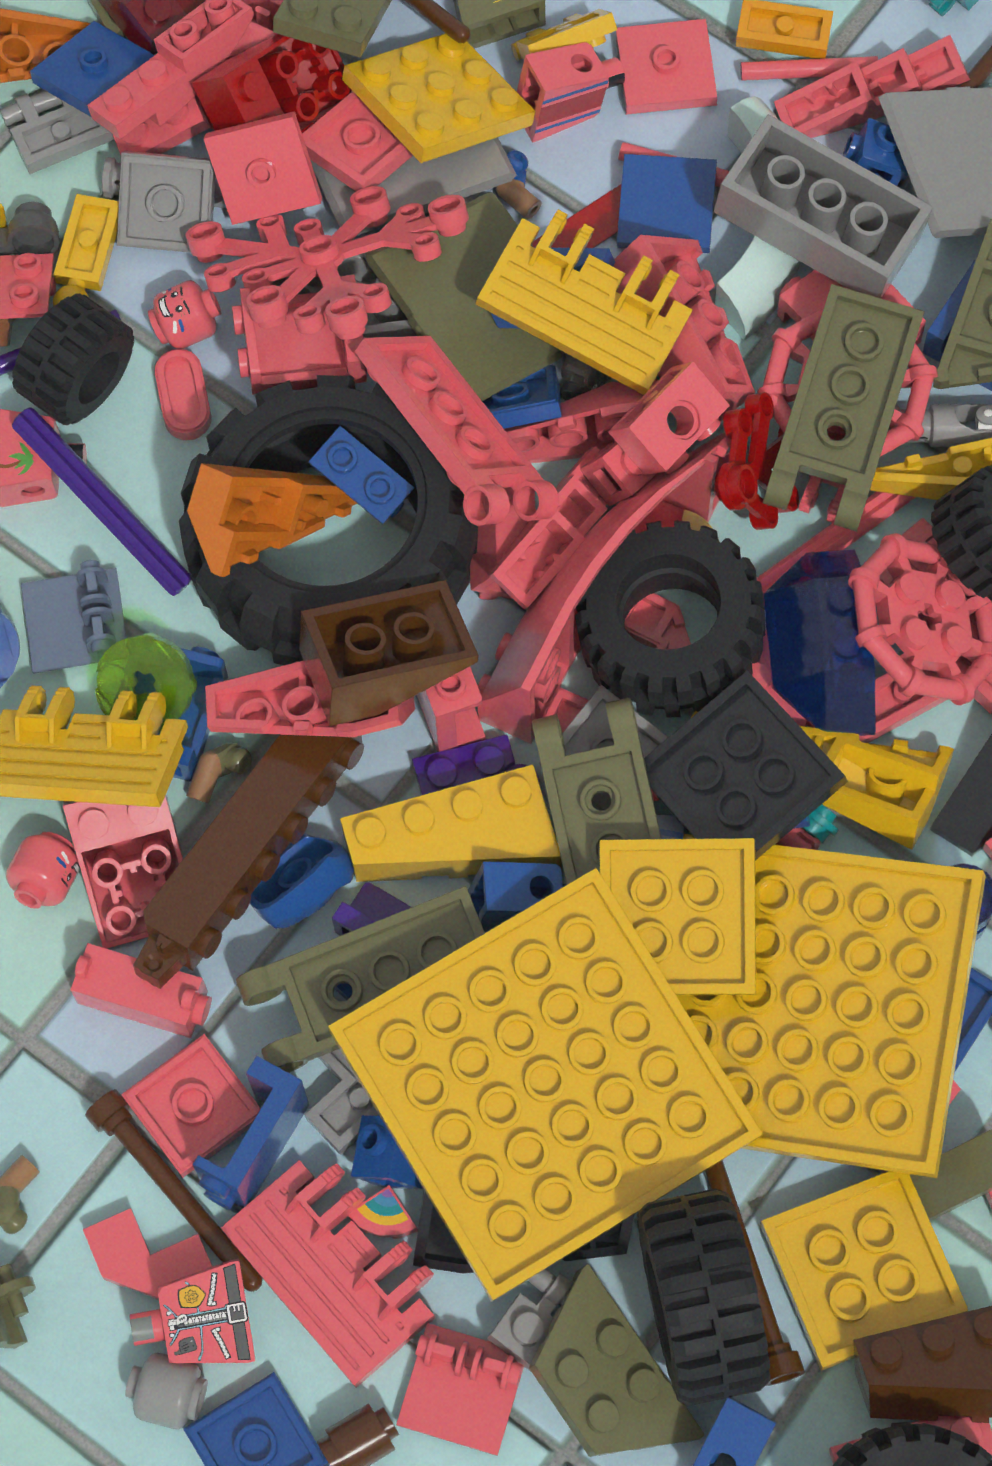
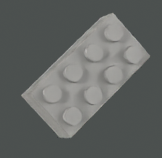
M768 114L721 183L714 213L846 288L882 299L923 235L933 206Z

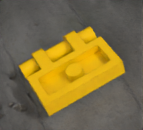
M597 9L584 15L576 13L564 18L563 23L546 30L538 28L526 33V38L512 43L511 48L514 57L518 61L531 53L583 42L596 47L606 42L605 35L616 31L617 26L612 12Z

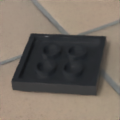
M748 670L644 758L651 791L694 839L754 838L755 861L848 782L841 770Z

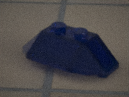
M854 549L806 553L763 594L772 689L800 715L812 723L815 728L826 732L859 734V736L875 735L874 657L865 647H859L855 640V636L858 635L854 592L848 585L850 572L855 568L861 567L856 551Z

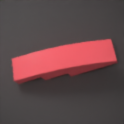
M948 35L908 55L905 49L902 48L863 68L855 61L774 101V104L783 123L810 138L865 123L868 117L877 119L885 116L878 98L885 93L945 90L946 88L956 87L967 82L970 78L951 35Z
M596 446L589 448L556 486L559 497L556 513L549 519L529 521L489 575L523 609H527L586 539L584 536L608 509L606 507L607 503L580 470L600 452ZM605 467L601 468V470L609 478L612 484L617 488L619 485L616 483L613 477L609 474Z

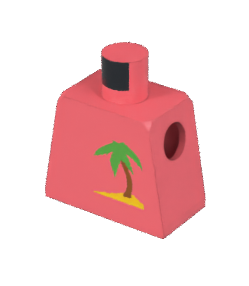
M0 409V507L54 499L58 496L59 477L13 429L14 419L21 412ZM40 415L61 437L56 420L50 416ZM67 443L87 464L85 443Z

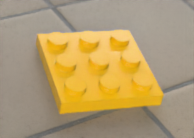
M446 33L344 65L342 80L420 163L527 128L533 124L536 111L468 42L458 43Z
M754 838L600 840V875L675 995H756Z
M888 1171L764 1219L760 1223L821 1371L853 1359L854 1339L968 1312V1307L910 1174Z

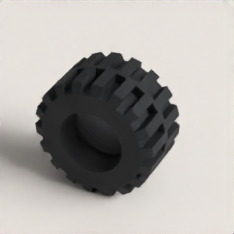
M79 293L71 297L68 296L45 313L25 339L13 368V388L16 389L17 393L62 425L78 423L94 412L109 397L121 380L133 351V330L86 295Z
M992 465L978 470L935 502L933 506L934 511L931 512V522L934 527L931 529L933 538L938 544V551L941 557L945 559L951 572L968 589L972 588L976 595L982 598L988 597L992 601Z

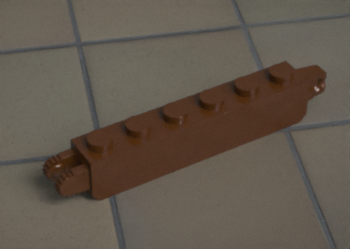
M362 735L357 737L278 736L143 911L149 938L133 965L137 976L161 989L183 966L193 971L203 957L208 959L214 954L221 942L222 932L232 919L238 920L245 913L251 901V894L261 881H268L273 876L283 851L290 843L295 844L301 839L308 826V818L318 805L323 807L329 802L336 789V781L346 769L351 770L357 765L364 751Z

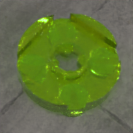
M155 633L129 636L113 644L98 662L96 673L98 672L96 679L98 688L95 689L97 702L105 715H110L122 690L133 691L137 695L138 706L136 716L134 717V720H137L144 702L147 701L149 692L146 691L139 695L135 691L134 687L138 683L135 674L137 671L144 675L151 673L156 680L153 684L156 689L155 692L162 693L166 697L167 708L165 718H163V723L159 730L161 731L166 719H180L186 713L191 704L192 696L196 692L197 680L187 656L172 641L162 638Z

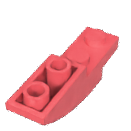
M206 0L153 39L158 52L156 55L87 105L92 119L119 139H122L147 119H151L159 126L163 125L197 95L191 83L226 61L254 16L252 7L241 0Z

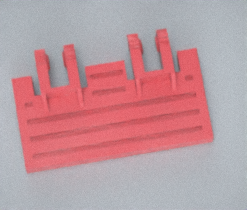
M298 1160L220 1229L355 1388H357L423 1330L427 1323L435 1319L434 1314L420 1298L403 1313L398 1310L431 1280L434 1273L427 1265H424L414 1270L403 1283L387 1296L378 1283L396 1267L402 1265L408 1259L413 1249L406 1241H403L382 1257L377 1248L353 1221H350L337 1234L333 1235L331 1230L348 1217V1214L366 1199V1195L358 1187L354 1188L352 1191L344 1194L336 1204L319 1217L310 1206L341 1181L343 1175H345V1171L336 1163L315 1179L304 1164Z

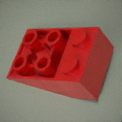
M276 34L224 61L191 83L215 131L295 111L301 132L303 133L352 92L342 80L344 63L338 51Z

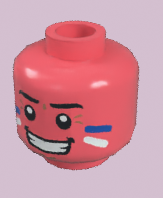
M187 280L158 293L153 299V309L148 311L149 320L159 341L163 345L169 343L175 349H184L211 337L216 332L215 317L222 314L215 294L209 291V289L203 291L192 280Z
M42 832L40 835H31L25 838L19 845L6 872L7 882L15 891V898L21 904L34 909L41 906H56L63 902L79 873L80 866L75 854V848L69 840L52 832Z

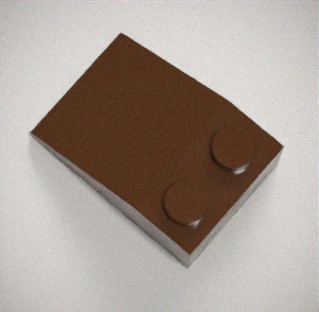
M446 580L301 611L299 650L329 726L380 715L478 662L479 655Z

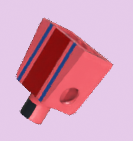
M586 42L525 55L517 93L536 111L532 126L525 128L532 143L591 119L600 113L606 89L621 85L625 81V73L620 60L613 57L600 61L592 45Z

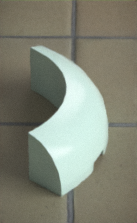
M755 96L743 99L730 107L727 136L741 153L768 114L777 119L762 99ZM756 236L753 237L742 258L717 282L715 305L724 308L729 325L744 340L756 332L778 308L781 289L794 278L801 263L799 260Z

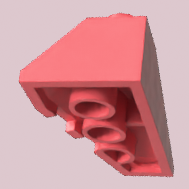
M657 377L653 382L652 386L658 381ZM619 381L609 382L562 402V417L505 428L504 430L530 463L578 459L589 448L596 446L601 451L612 442L614 438L608 431L644 395Z

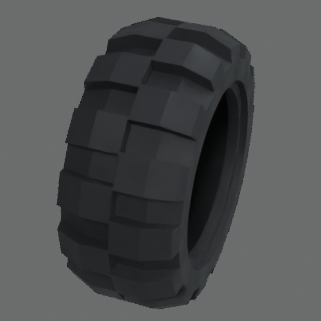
M317 375L318 387L293 391L289 380L258 392L255 395L257 408L246 416L237 408L230 411L206 436L209 447L208 453L206 455L199 453L190 463L181 490L184 514L178 521L190 577L203 606L212 609L218 616L220 628L247 650L257 651L261 646L271 651L275 664L288 665L303 661L299 650L301 611L443 580L447 581L456 604H458L469 585L468 570L473 554L477 553L478 526L469 522L465 516L463 509L465 495L459 487L449 480L446 470L378 383H376L372 393L355 389V381L352 376ZM339 426L344 428L414 487V490L408 495L407 499L416 513V518L411 533L400 551L387 564L374 573L359 580L339 585L319 586L289 580L270 570L259 560L250 565L239 562L231 566L230 575L226 577L215 575L209 569L187 512L201 463L297 473L313 467L308 463L309 460Z

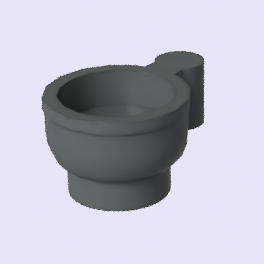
M26 202L16 208L15 216L10 221L9 227L0 228V256L10 254L21 255L24 253L54 254L59 248L58 226L52 217L50 208L42 203Z

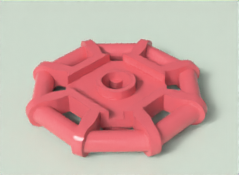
M824 308L786 329L778 328L772 335L774 345L763 386L757 390V393L767 392L771 396L774 405L773 417L783 433H785L792 411L788 403L795 401L810 354V350L802 341L816 334ZM916 342L908 364L909 369L906 370L901 387L911 388L906 411L901 413L894 409L889 426L891 429L887 432L880 457L910 440L918 441L924 433L922 423L934 378L938 377L936 366L929 364ZM790 358L803 364L798 384L783 383ZM834 425L827 429L829 432L845 435L844 429L840 426Z
M898 533L886 535L882 538L880 547L861 567L853 569L848 579V585L854 592L858 635L855 636V640L858 646L865 647L898 684V692L906 697H911L914 694L949 699L956 705L971 702L974 698L975 690L992 672V601L988 597L982 598L976 595L972 588L968 589L960 582V579L948 568L945 559L941 557L937 548L938 545L904 539ZM909 560L929 563L926 572L912 570ZM886 568L893 578L889 587L880 581V575ZM946 574L951 580H945ZM919 613L924 614L929 620L930 630L926 622L919 619ZM973 613L976 616L979 640L972 638L969 615ZM894 643L904 652L900 656L891 647ZM961 655L972 662V665L964 674L956 664ZM922 670L937 672L938 677L926 676Z

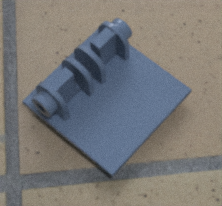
M88 560L80 564L81 570L76 575L21 583L33 674L129 658L116 568L105 570L100 567L99 561Z

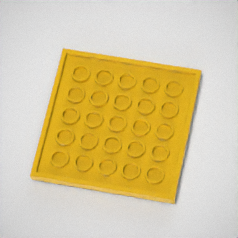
M684 834L683 839H694L691 834ZM773 845L755 861L756 995H676L763 1134L741 1149L932 1178L938 1177L986 879L984 870Z
M597 868L328 1026L330 1034L491 1302L636 1214L645 1204L657 1201L763 1135Z

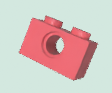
M692 361L671 367L608 433L644 475L661 472L670 474L686 462L689 458L686 450L696 440L702 441L717 430L721 424L718 417L730 405ZM669 412L674 415L677 422L675 433L670 430L667 423Z

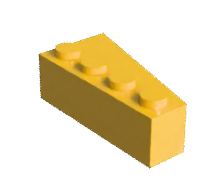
M534 765L340 818L356 882L422 879V876L468 878V875L477 874L483 862L557 864L562 870L559 846Z

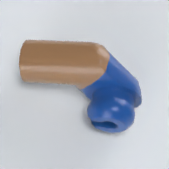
M509 151L506 154L517 176L511 182L496 186V191L505 202L528 220L538 212L542 202L525 188L526 169L528 167L527 157L520 151Z

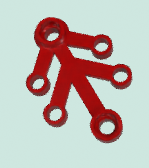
M767 392L750 394L745 399V408L725 412L723 418L724 430L728 438L732 439L729 462L721 466L715 478V492L718 499L731 511L746 508L749 511L751 525L755 530L775 528L778 523V513L796 511L799 505V495L795 485L787 510L763 504L764 499L757 494L758 485L765 491L767 490L772 474L771 469L774 468L784 436L783 431L779 427L778 438L767 446L770 420L774 414L773 401ZM751 435L748 462L745 463L748 437Z

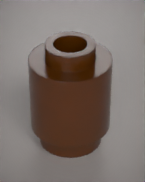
M368 1403L326 1429L325 1431L328 1435L318 1440L317 1444L330 1466H370L396 1450L391 1440L397 1437L399 1433L384 1407L374 1412Z

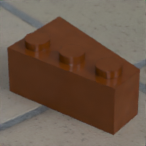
M992 1306L853 1340L855 1375L870 1418L938 1421V1415L972 1417V1422L989 1423V1417L992 1418Z

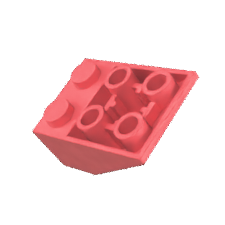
M165 795L161 807L63 801L64 813L102 947L107 949L149 937L143 911L184 859L167 795Z

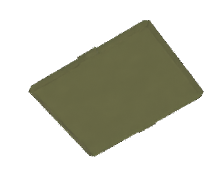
M490 192L466 203L469 219L466 222V229L456 236L444 237L438 233V230L432 231L438 235L442 250L441 255L434 260L419 262L414 259L412 250L381 247L365 253L367 263L379 280L387 285L390 295L408 318V323L417 336H431L482 401L562 358L561 350L522 329L498 328L491 315L492 313L476 305L479 293L518 226L497 196Z

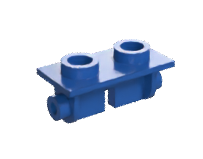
M341 426L338 427L308 462L382 525L389 517L394 518L405 504L403 501L414 490L410 483Z

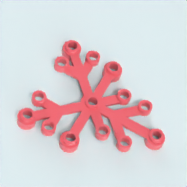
M370 186L362 188L351 195L350 203L353 215L332 236L324 235L321 221L318 219H306L297 223L294 226V232L299 247L289 245L286 238L287 229L283 216L279 214L264 217L257 221L256 226L262 242L225 238L221 224L214 221L194 225L186 232L185 236L191 254L196 256L199 262H213L220 259L223 255L245 257L229 263L212 265L205 270L204 276L209 291L223 292L235 285V276L244 274L242 276L244 288H250V294L246 298V303L251 319L257 322L259 327L269 329L283 324L286 320V313L289 310L288 303L314 277H319L323 288L305 305L300 306L293 313L297 330L301 334H312L323 329L326 325L323 315L325 311L330 330L337 333L338 338L349 340L357 338L365 332V325L368 322L367 313L382 312L389 308L392 302L388 287L384 283L363 284L342 281L337 269L344 259L381 247L412 250L414 259L419 262L434 260L441 255L442 250L438 235L432 231L438 230V233L444 237L456 236L466 229L469 215L465 199L462 196L445 195L433 200L428 205V217L425 216L424 208L421 204H406L397 209L396 216L378 233L353 240L365 227H377L388 220V213L391 207L386 190L380 186ZM289 277L280 286L273 285V281Z

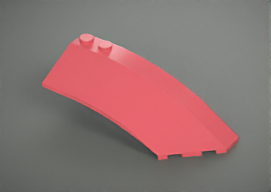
M725 431L688 453L689 458L670 474L665 472L657 473L634 495L615 505L584 536L586 539L529 606L513 635L505 633L500 641L495 654V659L499 662L492 676L484 674L478 684L482 696V704L477 706L478 717L481 722L532 744L535 738L532 720L543 716L557 687H561L571 665L581 651L575 615L577 614L576 606L601 568L633 530H635L636 534L646 531V523L661 521V527H674L675 520L682 521L684 509L696 513L709 522L720 501L715 492V478L721 466L729 462L732 439L728 438Z

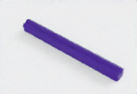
M29 407L23 410L14 419L13 429L170 595L175 596L183 591L192 580L189 572L35 409Z

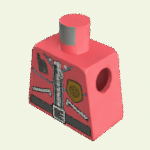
M239 1258L158 1286L160 1309L130 1314L134 1346L165 1341L169 1363L255 1362Z

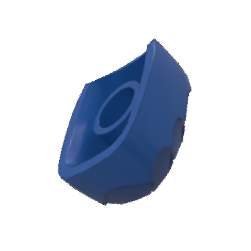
M305 833L297 843H290L283 851L273 876L266 882L261 881L252 892L250 905L263 920L276 929L287 928L299 923L304 918L309 917L324 907L338 888L352 881L354 868L351 857L337 841L310 836Z

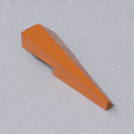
M201 463L187 512L211 573L220 577H226L230 575L231 566L239 562L250 565L258 561L259 552L269 547L280 550L324 528L325 519L333 515L342 518L350 515L352 506L357 503L325 476Z

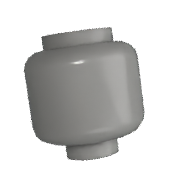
M154 1353L145 1361L143 1367L133 1366L128 1378L125 1396L134 1399L133 1411L138 1419L171 1429H181L189 1419L193 1421L198 1419L204 1403L208 1380L201 1378L200 1368L196 1363H169L168 1355Z

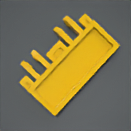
M559 209L556 211L536 248L531 245L539 233L540 227L522 218L479 293L476 305L645 395L655 381L693 310L674 300L666 317L664 318L659 315L680 275L670 270L662 278L658 286L659 290L652 303L636 295V292L642 281L648 277L652 269L653 260L643 255L622 294H619L616 291L626 273L590 254L580 272L574 269L595 230L587 224L579 228L570 250L564 256L551 249V246L557 236L563 231L567 223L566 218L568 214Z
M31 685L27 690V694L24 695L18 710L3 709L0 715V797L161 807L184 751L182 741L188 729L187 721L166 719L160 735H158L163 718H165L167 708L166 697L159 692L149 693L138 719L134 720L138 706L137 695L133 691L122 690L114 703L110 715L74 713L68 729H66L71 719V713H73L75 708L74 691L70 687L57 688L45 715H43V711H45L47 706L46 690L42 686Z

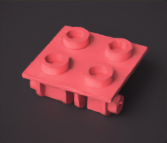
M24 253L21 255L0 256V319L43 317L49 311L50 296H54L56 293L55 278L52 277L53 253Z
M427 1323L424 1335L421 1334L415 1354L417 1358L396 1426L498 1456L523 1372V1364L518 1363L514 1356L506 1354L490 1341Z

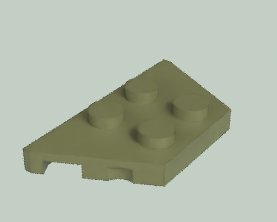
M990 219L941 357L937 369L938 377H935L933 381L934 388L946 389L992 382V219Z
M587 1264L577 1270L572 1279L574 1283L562 1307L557 1309L549 1325V1333L544 1343L539 1345L529 1369L588 1456L594 1457L681 1442L686 1443L702 1438L705 1435L685 1404L677 1400L672 1385L590 1265Z

